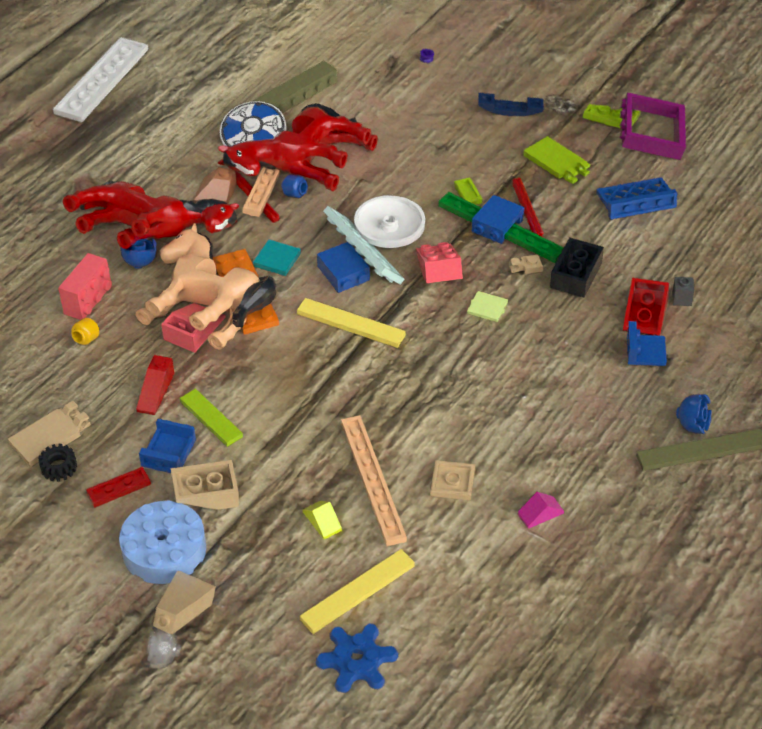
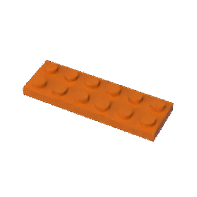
M246 249L213 257L217 276L224 277L230 270L238 267L247 269L257 275ZM270 303L263 309L252 312L247 316L246 322L241 328L244 335L279 325V319L272 304Z

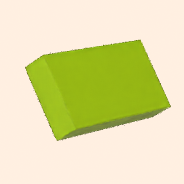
M470 177L454 181V187L461 198L475 205L482 203V197Z

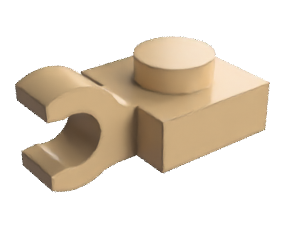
M538 255L523 256L521 259H510L512 266L509 268L512 273L524 271L525 274L543 271V265Z

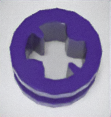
M422 49L420 51L421 62L430 63L433 61V50Z

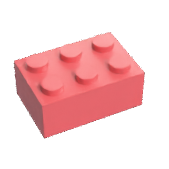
M87 253L59 286L60 299L65 315L79 320L85 318L91 313L94 306L101 301L103 295L110 290L112 281L107 259Z

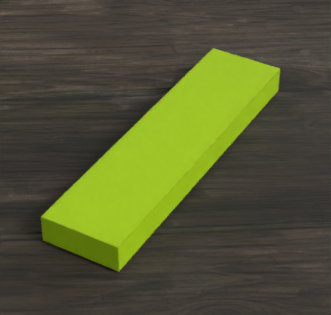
M196 388L180 397V402L227 447L243 438V433Z

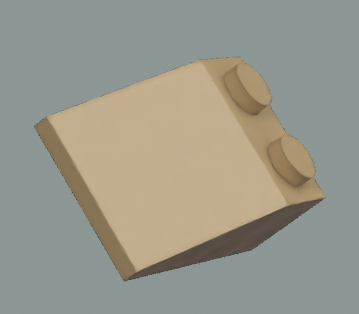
M232 460L171 468L176 503L217 510L239 507V492Z

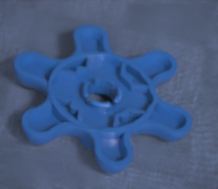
M367 624L362 633H357L354 636L346 634L341 627H335L330 633V639L336 645L335 650L321 653L316 658V666L318 668H332L338 671L339 677L335 681V689L338 692H348L356 680L366 681L373 689H380L384 686L385 679L378 671L379 666L383 663L395 662L398 659V651L393 646L381 647L375 644L379 630L374 624ZM352 653L363 654L360 660L351 658Z

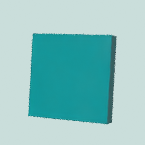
M269 239L253 261V266L286 276L300 256L301 249Z

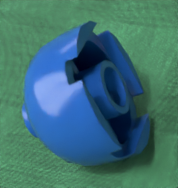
M147 238L140 239L127 249L120 247L121 256L127 264L134 268H143L155 259L157 243L154 239L152 241L147 240Z
M690 395L677 408V419L680 420L682 427L687 431L696 434H705L704 430L708 431L712 415L711 410H708L707 404H711L708 395Z

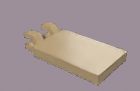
M72 401L66 404L63 409L54 410L8 438V442L31 467L39 462V455H41L42 450L46 452V447L52 448L53 444L56 447L62 444L64 447L65 444L67 445L80 437V432L91 425L88 421L89 416L85 412L80 414L77 409L78 405Z

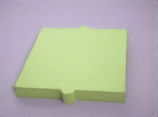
M478 291L474 299L471 300L467 314L498 322L501 314L505 313L508 299Z

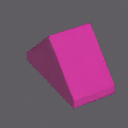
M538 491L518 511L519 517L528 529L564 514V510L553 496Z

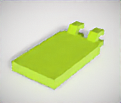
M548 136L524 150L523 156L558 179L563 177L566 181L574 184L578 181V178L575 177L578 173L583 176L590 174V171L586 170L590 167L587 161Z

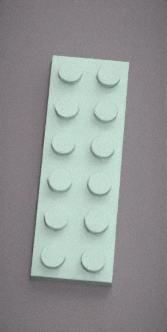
M329 206L324 209L328 216L327 220L333 225H337L336 230L342 235L347 236L345 238L346 241L356 246V252L366 257L364 260L370 266L375 267L374 271L379 276H384L391 283L395 281L401 284L405 280L374 245L361 238L362 236L355 230V226L349 218Z

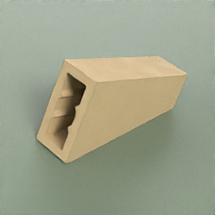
M177 571L157 605L153 626L169 634L175 633L212 605L216 586Z

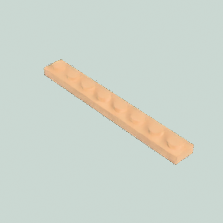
M361 416L341 419V425L386 546L407 542V536Z

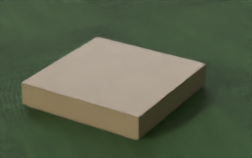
M435 460L430 496L471 500L475 464Z

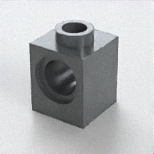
M675 277L672 290L673 306H692L694 296L693 277Z

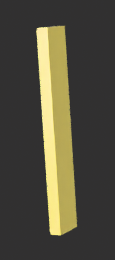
M307 298L304 299L297 309L298 315L396 348L399 347L406 336V331Z
M400 549L300 615V621L312 634L316 633L415 567V562Z

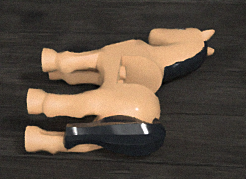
M194 223L191 229L183 230L174 240L161 248L160 257L162 261L166 264L176 263L172 272L171 284L159 297L146 301L145 307L136 311V317L142 324L149 325L154 318L164 317L171 308L180 302L199 303L208 307L193 313L189 317V322L195 329L202 331L210 322L217 321L219 316L226 311L230 315L228 322L221 330L212 332L208 336L210 345L220 350L225 347L228 341L233 340L237 331L244 326L250 313L263 309L274 300L276 296L275 280L271 276L258 277L255 273L239 267L233 268L224 277L217 276L216 265L213 261V244L207 236L197 232V227Z

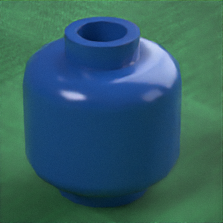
M288 175L282 181L281 187L286 196L301 198L307 192L308 184L302 176Z

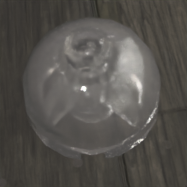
M152 624V628L155 631H150L146 650L148 659L144 665L145 668L162 669L168 667L173 662L174 657H179L181 644L177 643V635L175 633L169 634L154 627Z

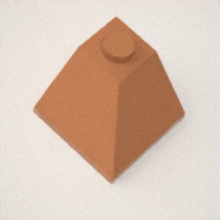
M218 167L204 177L194 200L214 198L229 204L237 186L235 171Z

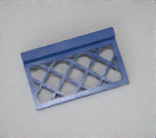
M662 177L596 189L597 195L608 210L610 220L677 208V191L675 189L671 190Z

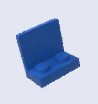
M629 321L627 331L628 365L666 366L665 336L640 335V329H637L636 321Z

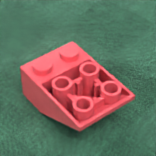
M448 242L438 243L437 246L426 244L416 248L419 264L426 283L463 279L461 257Z
M196 303L190 304L172 312L161 324L163 339L195 353L207 340L208 336L226 318V315L221 314L217 321L210 322L204 330L199 331L191 325L189 317L206 307Z

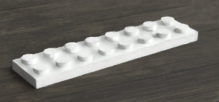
M120 37L53 108L54 114L83 122L148 51V45Z

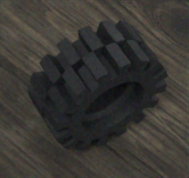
M53 444L52 448H49V446L45 448L46 452L44 450L41 451L39 465L41 473L46 479L50 478V481L53 482L56 479L57 482H60V478L67 480V475L71 477L73 476L72 472H76L77 462L75 453L68 445L65 444L63 447L62 444H59L56 447ZM64 460L60 465H51L54 461Z

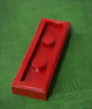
M142 466L88 488L86 492L94 508L147 487L151 485V481Z

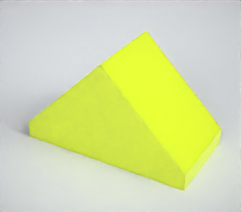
M318 501L302 510L324 540L342 531L329 501Z

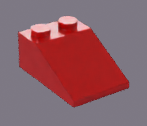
M632 278L623 331H628L629 321H636L640 334L661 335L670 291L668 282Z

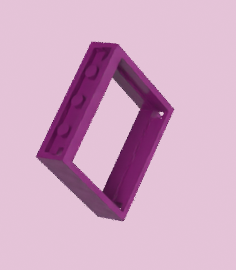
M627 92L626 97L622 98L620 106L622 108L620 114L622 119L620 129H622L620 133L622 147L681 160L686 149L685 105ZM632 109L673 118L674 142L633 133Z

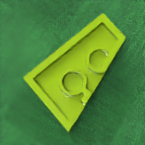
M589 104L583 112V118L620 128L622 108L616 110L611 109L610 106ZM632 111V127L639 118L641 111Z

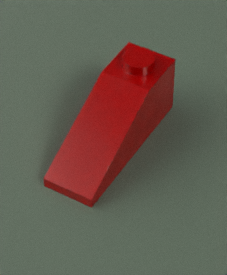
M159 355L153 356L147 368L136 408L137 412L150 415L156 414L175 374L172 358Z

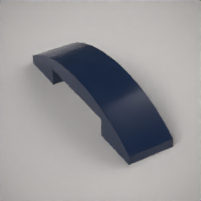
M478 92V106L495 114L529 116L544 111V99L527 97L526 102L497 100L495 99V94Z

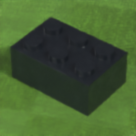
M569 237L551 271L550 288L585 298L602 264L604 247Z

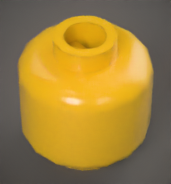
M87 317L79 320L71 329L73 340L81 345L91 343L99 336L98 324Z

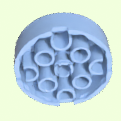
M167 500L145 504L128 516L120 530L119 542L125 566L131 574L143 578L148 583H171L177 571L190 575L194 572L193 569L199 563H202L206 554L203 522L192 508L182 503Z

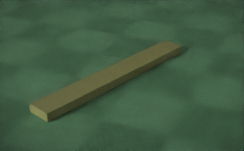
M762 429L637 451L636 457L642 471L760 450L762 449Z

